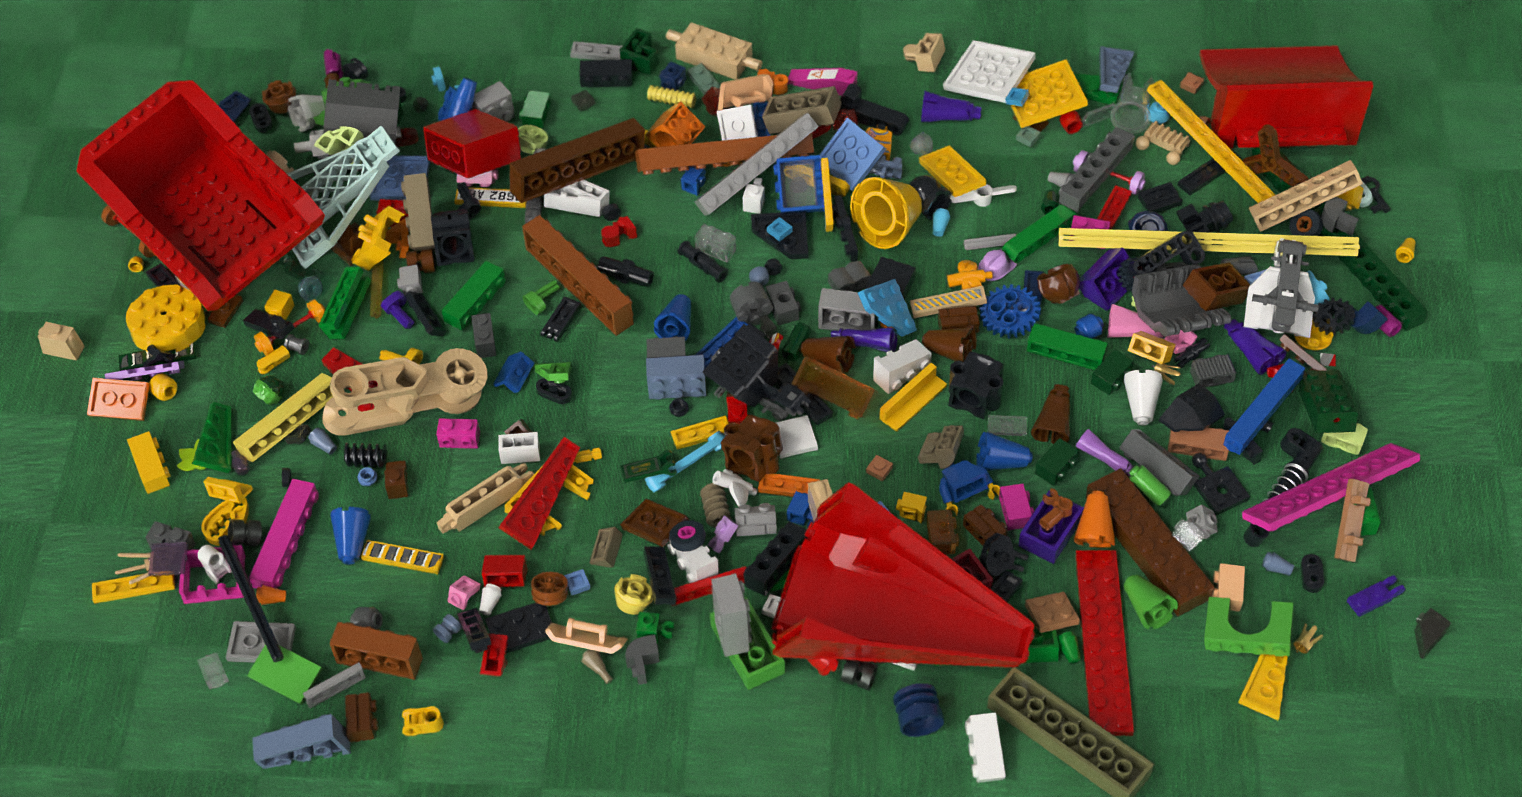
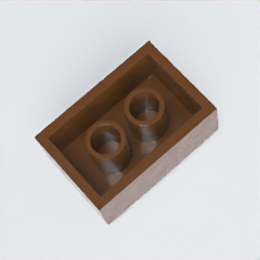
M1230 262L1193 269L1183 284L1188 294L1205 311L1242 304L1247 297L1250 286L1248 281Z

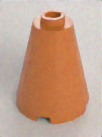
M1092 491V494L1088 495L1074 537L1076 544L1083 546V543L1086 542L1090 544L1089 547L1108 548L1111 547V544L1115 545L1108 496L1104 495V492Z

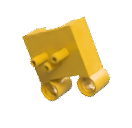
M390 206L375 217L367 214L364 217L366 224L365 226L363 224L360 225V232L358 234V238L364 240L362 248L357 249L353 255L352 263L369 271L374 265L390 255L391 243L384 240L386 232L395 222L399 223L405 214Z

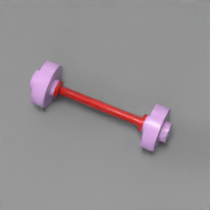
M1081 150L1079 155L1075 156L1073 161L1074 172H1077L1079 166L1087 161L1089 152ZM1113 171L1110 174L1127 181L1130 185L1129 190L1134 195L1143 190L1146 180H1144L1145 173L1137 171L1134 177L1131 176L1130 178Z

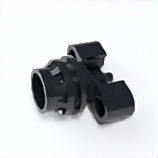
M1223 200L1218 203L1211 202L1208 204V207L1203 205V211L1200 213L1196 211L1192 204L1176 211L1186 231L1211 233L1214 231L1215 233H1220V229L1223 231L1229 223L1234 221L1228 206Z

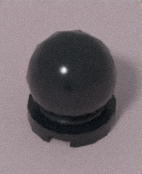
M929 175L915 177L909 183L918 192L922 202V215L928 220H933V213L936 209L943 208L947 210L952 202L950 199L952 192L946 187H941L935 178Z

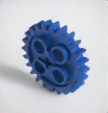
M1013 284L1009 288L1003 285L1002 290L996 287L995 293L989 291L990 297L986 296L987 303L981 304L980 319L983 322V326H987V331L993 330V335L999 332L1000 338L1004 334H1007L1008 339L1011 337V334H1014L1016 338L1018 333L1024 336V330L1031 332V326L1040 320L1039 315H1041L1040 302H1038L1037 296H1033V291L1027 292V287L1020 290V285L1013 288Z

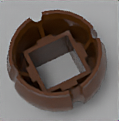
M1067 263L1049 269L1048 274L1042 273L1037 277L1039 292L1051 303L1062 304L1080 294L1078 290L1080 276L1072 264Z

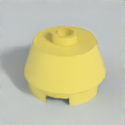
M631 574L628 578L623 579L621 577L615 585L616 604L624 613L637 615L639 612H643L654 600L651 586L646 582L647 579L645 577Z

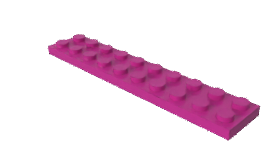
M1389 443L1242 511V518L1267 531H1275L1285 524L1292 523L1300 517L1307 516L1309 513L1322 509L1323 506L1345 497L1348 479H1356L1367 482L1370 485L1383 480V478L1389 475L1396 474L1404 468L1411 467L1420 461V454Z

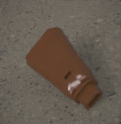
M1055 384L1054 388L1050 391L1031 430V435L1036 441L1048 442L1050 431H1052L1051 443L1053 444L1059 438L1065 442L1070 440V394L1068 386Z

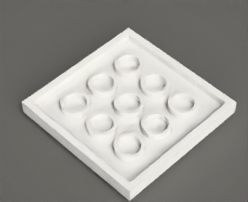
M973 40L943 84L944 90L1006 103L1005 98L1012 87L1016 88L1035 60V53Z

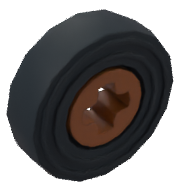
M1308 209L1293 216L1290 220L1289 228L1292 235L1319 236L1322 231L1323 222L1321 216L1316 211ZM1304 222H1308L1307 228L1303 227Z

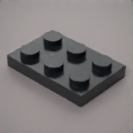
M535 602L485 619L490 634L508 636L506 654L550 639L545 632L546 628L552 623L546 605Z

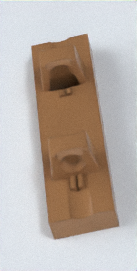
M1348 479L1334 558L1348 562L1356 561L1358 546L1363 544V538H1360L1364 510L1365 506L1370 505L1371 500L1367 498L1369 483Z

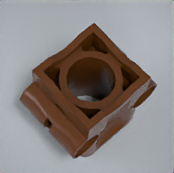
M749 414L740 424L729 423L724 427L725 438L721 441V447L725 454L726 469L733 471L734 474H744L757 482L765 474H774L779 470L778 455L783 451V444L778 424Z

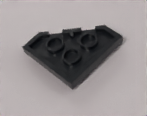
M805 211L751 214L753 234L789 259L808 258ZM779 217L791 225L793 232L780 242L767 232V226Z

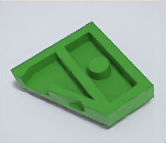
M571 362L535 364V372L548 381H554V383H564L569 379L572 370Z

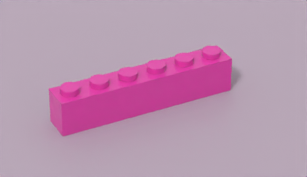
M292 479L249 576L253 588L257 589V587H262V585L278 588V586L282 585L284 572L290 566L291 556L297 550L299 537L304 534L305 523L307 519H310L312 507L319 498V492L316 489L315 483Z

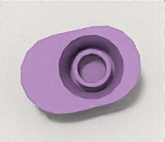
M1002 249L993 250L986 253L979 263L978 270L984 269V272L992 271V278L986 280L996 281L1012 271L1017 266V263H1014L1007 257Z

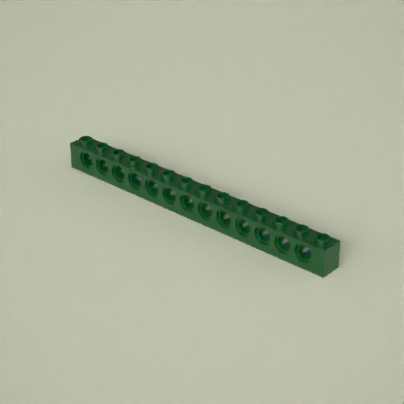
M1253 147L1251 156L1261 154L1260 147ZM1280 150V156L1288 163H1290L1292 166H1294L1293 163ZM1271 171L1262 173L1280 193L1292 188ZM1326 201L1310 209L1322 216ZM1324 226L1322 227L1319 236L1359 237L1360 249H1358V256H1337L1350 269V272L1361 281V284L1371 292L1373 297L1402 323V328L1405 331L1424 323L1428 313L1426 308L1356 232L1350 235L1335 228L1331 233Z

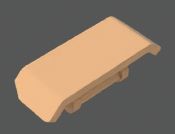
M761 74L721 83L718 111L732 106L741 107L756 102L769 101L773 91L771 77Z
M574 618L568 619L567 627L551 623L545 630L554 642L606 653L616 652L628 640L624 637L607 635L608 625L587 623L575 620Z

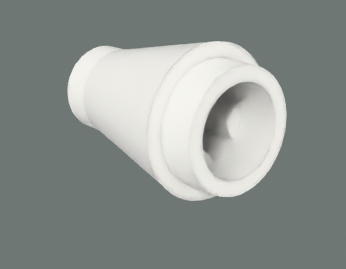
M486 584V587L482 589L479 609L481 614L490 616L493 608L502 596V589L500 587Z

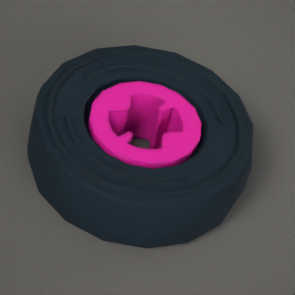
M693 520L676 524L669 534L672 547L682 552L699 548L706 538L703 525Z

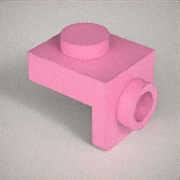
M1180 330L1179 334L1167 336L1164 340L1175 343L1173 353L1178 354L1184 352L1188 346H1192L1197 339V335L1193 331L1184 333Z

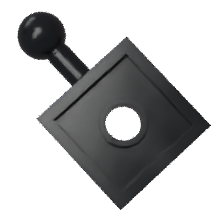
M1196 453L1193 456V465L1201 468L1206 475L1197 480L1194 487L1209 508L1214 511L1215 516L1249 500V494L1228 466L1213 473L1207 464L1208 458L1204 453ZM1217 488H1224L1227 493L1221 494L1217 491Z

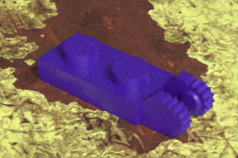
M1393 575L1386 578L1383 582L1380 581L1348 597L1347 603L1357 616L1360 617L1392 601L1393 598L1402 594L1406 588L1400 585L1389 591L1387 588L1395 584L1398 579Z

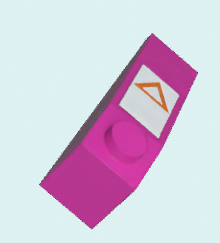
M843 68L791 69L788 76V84L813 90L835 86L838 95L842 96L849 84L857 85V71Z

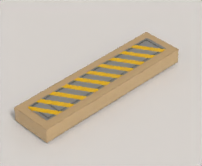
M983 286L910 301L913 318L938 314V310L977 306L987 303Z

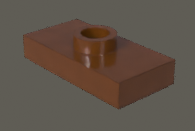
M238 295L232 297L218 310L211 313L208 318L209 323L226 328L242 304L243 298Z

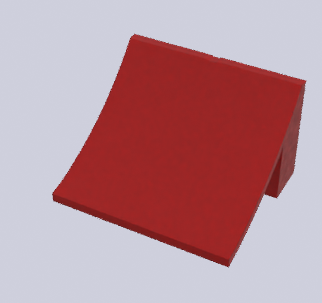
M1338 46L1200 50L1199 55L1204 71L1212 86L1217 90L1210 121L1211 130L1229 148L1233 149L1235 136L1238 148L1260 147L1258 132L1266 124L1276 129L1279 147L1357 144L1374 86L1372 81H1363L1352 73L1345 63Z

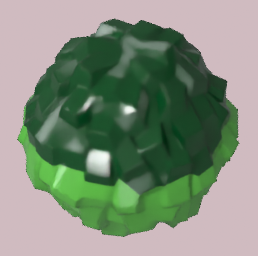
M274 375L262 377L254 384V394L268 405L278 403L284 395L283 381L277 379Z

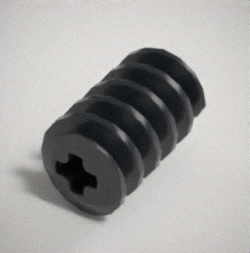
M346 443L344 447V460L348 467H353V465L360 467L362 465L365 468L370 465L371 468L376 466L383 468L387 460V448L385 444L383 449L380 448L379 444H376L375 449H373L372 443H369L367 449H365L364 443H361L360 448L357 447V443H353L352 448H350L349 443Z

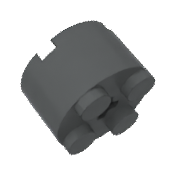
M748 282V286L743 287V285H740L731 293V306L740 322L759 325L762 323V319L773 310V306L761 283Z

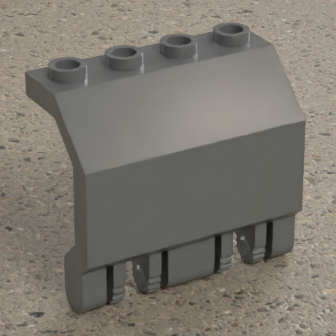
M329 79L323 134L329 130L334 131L344 126L359 130L364 138H366L382 126L396 144L400 86H392V91H390V85H386L385 91L379 90V84H375L374 90H372L373 84L357 82V86L354 88L355 82H351L349 87H344L343 81L339 80L337 86V80Z
M1199 264L1136 275L1134 278L1132 294L1139 318L1155 332H1160L1165 337L1179 334L1180 330L1186 333L1210 328L1212 324L1220 326L1231 323V315L1224 308L1205 311L1183 287L1192 270L1202 268Z

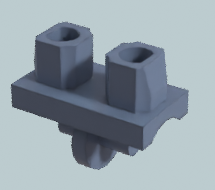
M882 154L870 170V173L885 179L888 177L901 180L902 159L895 157L892 161H888L886 156Z

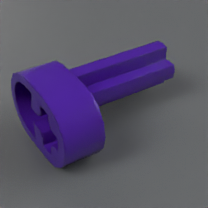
M395 291L382 301L381 308L387 314H392L405 329H411L414 321L401 309L407 302V299L401 291Z

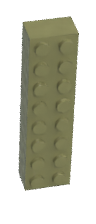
M1015 667L1011 669L988 697L987 708L1113 797H1134L1152 774L1154 767L1152 762Z

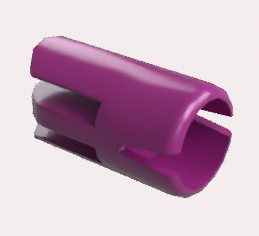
M331 49L325 50L323 57L326 75L335 73L341 79L343 77L341 55L335 51L333 52Z
M1382 305L1375 306L1388 318L1379 329L1388 337L1396 335L1402 328V323Z

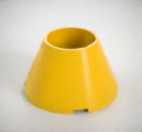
M870 177L863 180L855 187L851 197V215L853 222H856L860 229L859 234L869 244L881 249H889L900 244L920 216L922 210L921 198L913 186L880 177Z

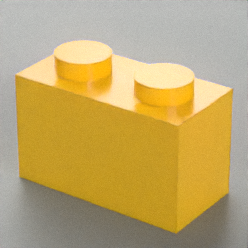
M1139 331L1133 333L1128 351L1157 363L1165 364L1170 362L1176 344Z

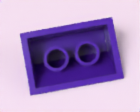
M1124 248L1109 249L1080 277L1079 289L1084 297L1106 311L1127 292L1125 290L1126 287L1123 288L1121 286L1123 282L1119 283L1118 280L1121 279V276H1118V273H1121L1118 268L1122 266V262L1130 259Z

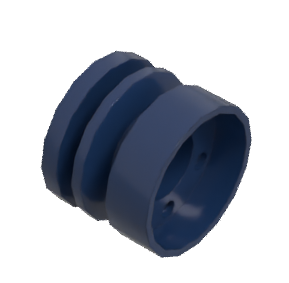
M925 683L909 685L897 691L893 696L900 730L903 735L909 737L925 736L934 733L944 725L936 688L933 685Z

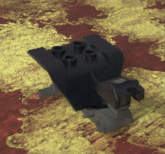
M745 324L736 332L726 347L722 346L715 352L711 359L712 362L702 372L720 386L714 392V395L718 398L727 391L735 399L750 406L756 407L759 403L764 406L762 413L769 410L778 421L784 420L789 414L795 416L796 413L802 415L804 409L800 407L801 404H805L807 407L811 405V400L804 391L789 383H784L779 389L773 387L778 381V350Z

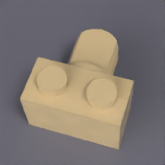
M926 33L923 40L920 39L917 45H906L903 48L905 60L916 61L918 71L935 72L946 50L942 34Z

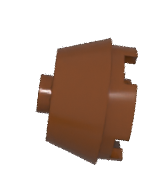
M281 80L269 83V88L262 91L263 102L274 113L288 112V106L291 105L288 99L296 96V88L290 81L282 83Z

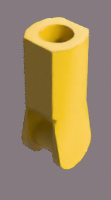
M282 345L267 356L257 361L259 373L267 374L290 358L289 351Z

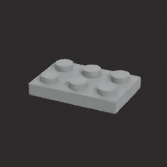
M233 622L226 654L227 661H256L265 646V642L255 622ZM269 623L278 644L291 651L296 630L295 624Z

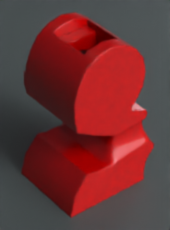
M628 216L619 217L618 221L613 222V226H605L601 230L604 246H618L620 244V235L623 233L627 235L628 239L637 238L636 227Z

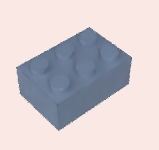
M704 355L646 358L649 399L659 400L662 398L706 396L705 375L702 373L704 370Z

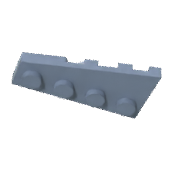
M1100 47V90L1118 92L1135 51Z

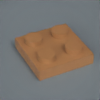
M1065 592L1032 598L1025 602V606L1040 633L1079 625V617Z

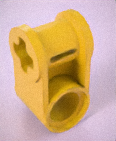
M436 707L409 708L402 712V717L404 718L402 733L404 735L415 736L418 734L436 733L443 728L444 722L440 711Z

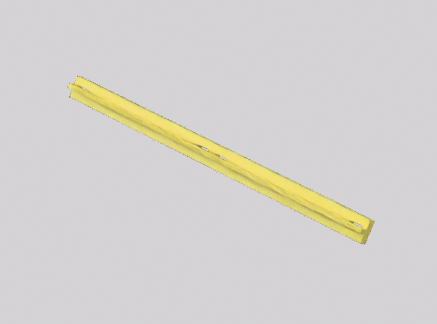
M1059 228L1058 246L1153 249L1181 232ZM1193 232L1197 239H1204L1198 240L1200 244H1204L1201 245L1204 251L1274 253L1276 243L1280 238L1303 242L1304 245H1307L1305 254L1358 256V249H1360L1359 237ZM1182 236V242L1186 244L1187 240ZM1167 245V250H1172L1171 247Z

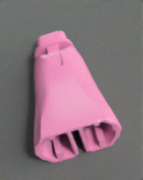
M1111 305L1107 338L1132 337L1133 333L1139 331L1159 338L1164 337L1160 332H1155L1139 318L1137 312L1118 305Z

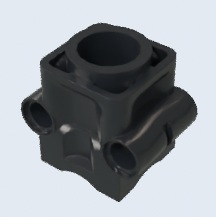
M460 209L434 213L431 216L437 265L444 266L453 263L474 262L475 257L468 211Z
M969 352L964 362H953L950 366L948 387L950 397L948 406L957 410L969 411L975 417L984 420L989 410L995 411L1001 405L1004 365L990 356L975 352Z

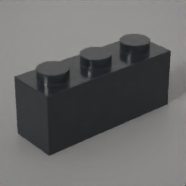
M632 59L580 61L579 76L581 88L632 86Z

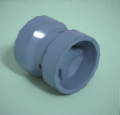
M447 614L443 618V622L433 628V632L441 641L448 643L452 639V634L458 633L462 626L452 615Z

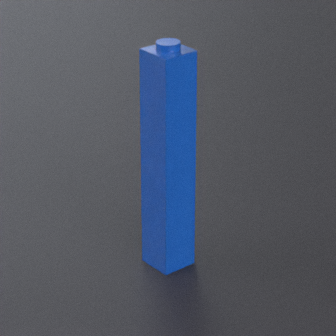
M1289 358L1229 430L1223 445L1231 452L1240 455L1301 381L1306 368Z

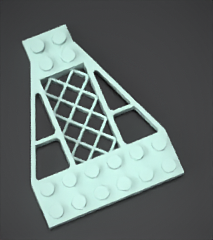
M382 126L377 128L368 137L358 140L346 150L287 173L293 180L312 172L316 173L301 188L311 196L315 203H320L319 208L325 215L323 223L338 211H341L344 216L330 237L327 236L321 225L292 248L304 268L309 267L336 244L389 168L387 161L400 152ZM347 169H351L350 175H346ZM358 169H362L361 175H356ZM333 181H337L336 187H332ZM344 181H348L346 187H342ZM319 192H323L322 198H318ZM330 192H334L332 198H328ZM358 196L346 212L344 210L345 205Z

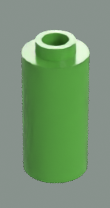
M1135 465L1129 471V479L1157 506H1160L1170 496L1171 491L1143 465Z

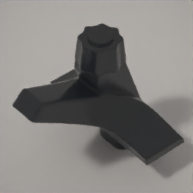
M149 345L147 351L153 356L143 362V366L147 367L159 361L171 363L176 354L168 353L157 349L154 345Z

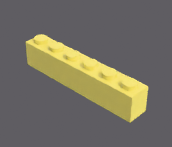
M321 373L233 441L240 455L253 463L322 409L333 398L330 391L332 377Z

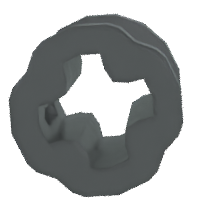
M289 334L285 339L284 347L288 351L294 350L304 355L309 348V340L305 338L299 339Z

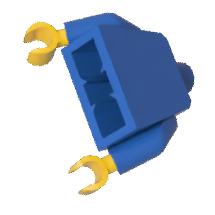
M964 460L957 464L952 463L942 471L943 478L940 480L939 491L944 504H947L946 516L949 519L950 510L955 511L956 516L958 515V507L952 504V501L957 503L988 488V497L991 500L995 498L993 492H996L999 496L1000 486L993 485V479L982 466L974 465Z

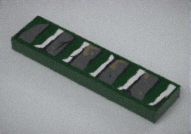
M194 342L179 352H176L175 349L165 351L176 354L172 362L197 359ZM145 350L118 355L120 371L145 367L143 362L153 355ZM159 361V362H156V363L151 364V365H149V366L160 365V364H166V363H168V362H166V361Z

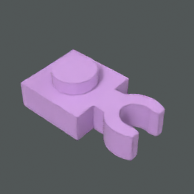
M724 515L722 520L718 522L714 531L716 535L710 540L708 546L720 553L724 542H729L738 525Z

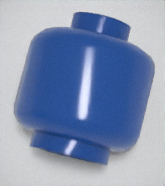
M1088 314L1076 321L1074 330L1077 335L1095 339L1102 334L1104 323L1099 316L1096 317L1094 314Z

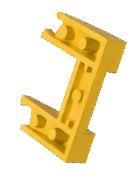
M572 464L562 486L588 500L590 498V493L587 492L588 485L593 484L594 480ZM539 470L505 504V513L508 514ZM548 515L540 535L544 536L546 531L553 528L560 530L562 524Z

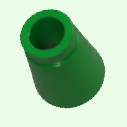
M1065 632L1057 637L1059 647L1069 664L1079 662L1081 659L1077 636L1073 632Z

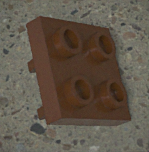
M356 222L350 226L348 225L336 244L331 248L350 266L353 265V255L357 249L362 248L364 240L358 238L360 226Z

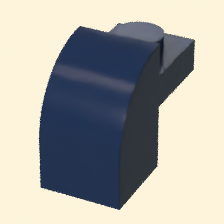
M1367 301L1359 311L1353 307L1355 311L1354 325L1350 326L1361 334H1369L1379 329L1388 318Z

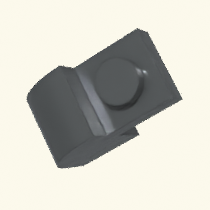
M1338 197L1326 201L1321 216L1323 226L1331 233L1336 228L1353 235L1359 219L1345 213L1348 202Z
M655 635L637 638L626 649L627 668L632 669L633 678L637 677L638 685L647 683L644 665L660 662Z

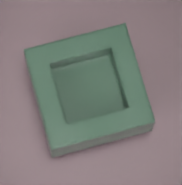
M1027 126L1022 128L1016 135V140L1031 148L1040 138L1041 132Z

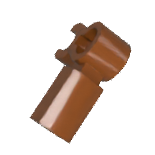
M1053 488L1050 489V495L1053 497L1043 495V502L1053 505V509L1039 520L1041 527L1047 531L1060 522L1063 517H1069L1073 509V502L1069 498L1058 496V492Z

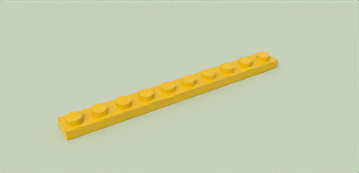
M1162 80L1148 87L1147 91L1257 203L1275 196L1247 165Z

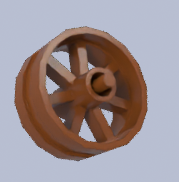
M543 572L537 574L532 579L531 595L536 603L553 606L567 599L568 581L564 575L557 572Z

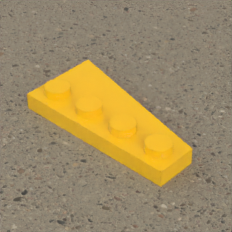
M1261 654L1238 703L1278 720L1280 717L1288 656Z

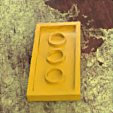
M950 145L919 157V163L943 187L950 190L954 197L961 196L986 185V179Z

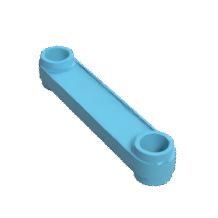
M717 431L707 439L709 442L675 463V466H670L669 470L676 469V474H678L711 451H720L722 449L721 441L725 438L724 434ZM660 474L647 477L645 482L648 488L655 493L666 485L665 481L673 476Z

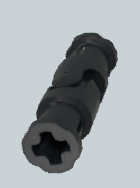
M688 240L681 243L677 251L680 256L684 255L691 264L699 269H703L705 274L713 276L716 282L720 283L725 280L728 274L727 268H722L702 250L691 246Z

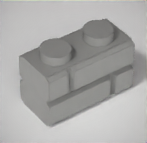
M762 503L759 506L751 507L745 504L735 508V521L738 525L736 529L737 536L777 534L774 505Z

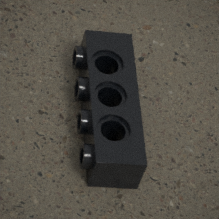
M790 521L784 528L782 527L778 535L769 541L764 551L759 553L755 561L745 569L743 574L745 587L766 596L790 568L798 545L801 546L804 539H808V537L804 536L807 529Z

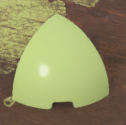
M343 126L340 129L325 132L315 142L314 146L329 155H334L350 148L358 140L363 139L364 136L355 128Z

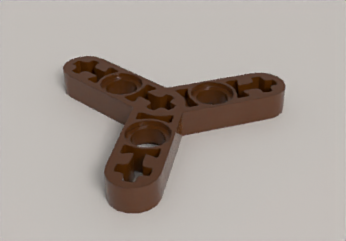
M1269 124L1264 125L1258 132L1261 154L1246 157L1242 160L1243 163L1254 174L1271 171L1291 187L1309 180L1305 174L1280 156L1276 129Z

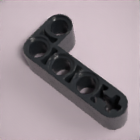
M849 84L840 98L842 103L840 113L845 118L872 128H877L879 124H884L887 126V131H891L892 135L900 136L909 123V118L904 113L862 99V90L856 84Z
M1184 231L1131 261L1128 265V272L1133 277L1146 274L1178 254L1186 265L1198 264L1204 260L1205 253L1193 232ZM1182 236L1186 238V244L1182 242ZM1167 245L1172 249L1171 254L1167 251ZM1192 252L1196 255V260L1192 259ZM1152 254L1157 258L1156 263L1152 261ZM1143 263H1144L1145 266L1141 267V268L1138 270L1137 267H1138L1140 264H1143Z

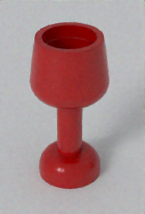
M1076 110L1060 116V124L1067 133L1073 134L1082 128L1080 114Z

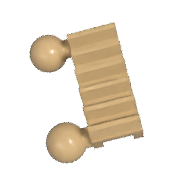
M1158 121L1152 123L1144 133V136L1138 137L1135 141L1136 147L1140 150L1147 149L1150 142L1170 151L1166 156V160L1170 165H1176L1180 162L1185 147L1188 148L1190 144L1189 136L1183 137L1182 133L1178 135L1175 129L1171 131L1169 126L1164 128V124L1158 125Z

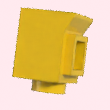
M904 492L902 499L898 498L896 510H899V516L910 520H917L922 524L927 497Z

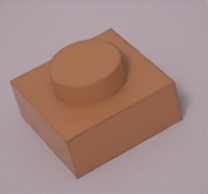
M1189 72L1181 81L1180 88L1196 94L1203 85L1204 79Z
M876 455L866 468V473L884 481L892 470L893 463Z

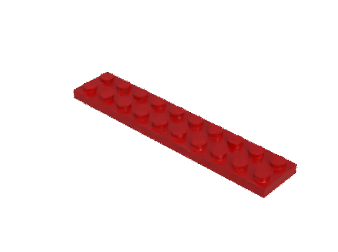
M1076 550L1075 560L1089 719L1113 736H1133V718L1116 550Z

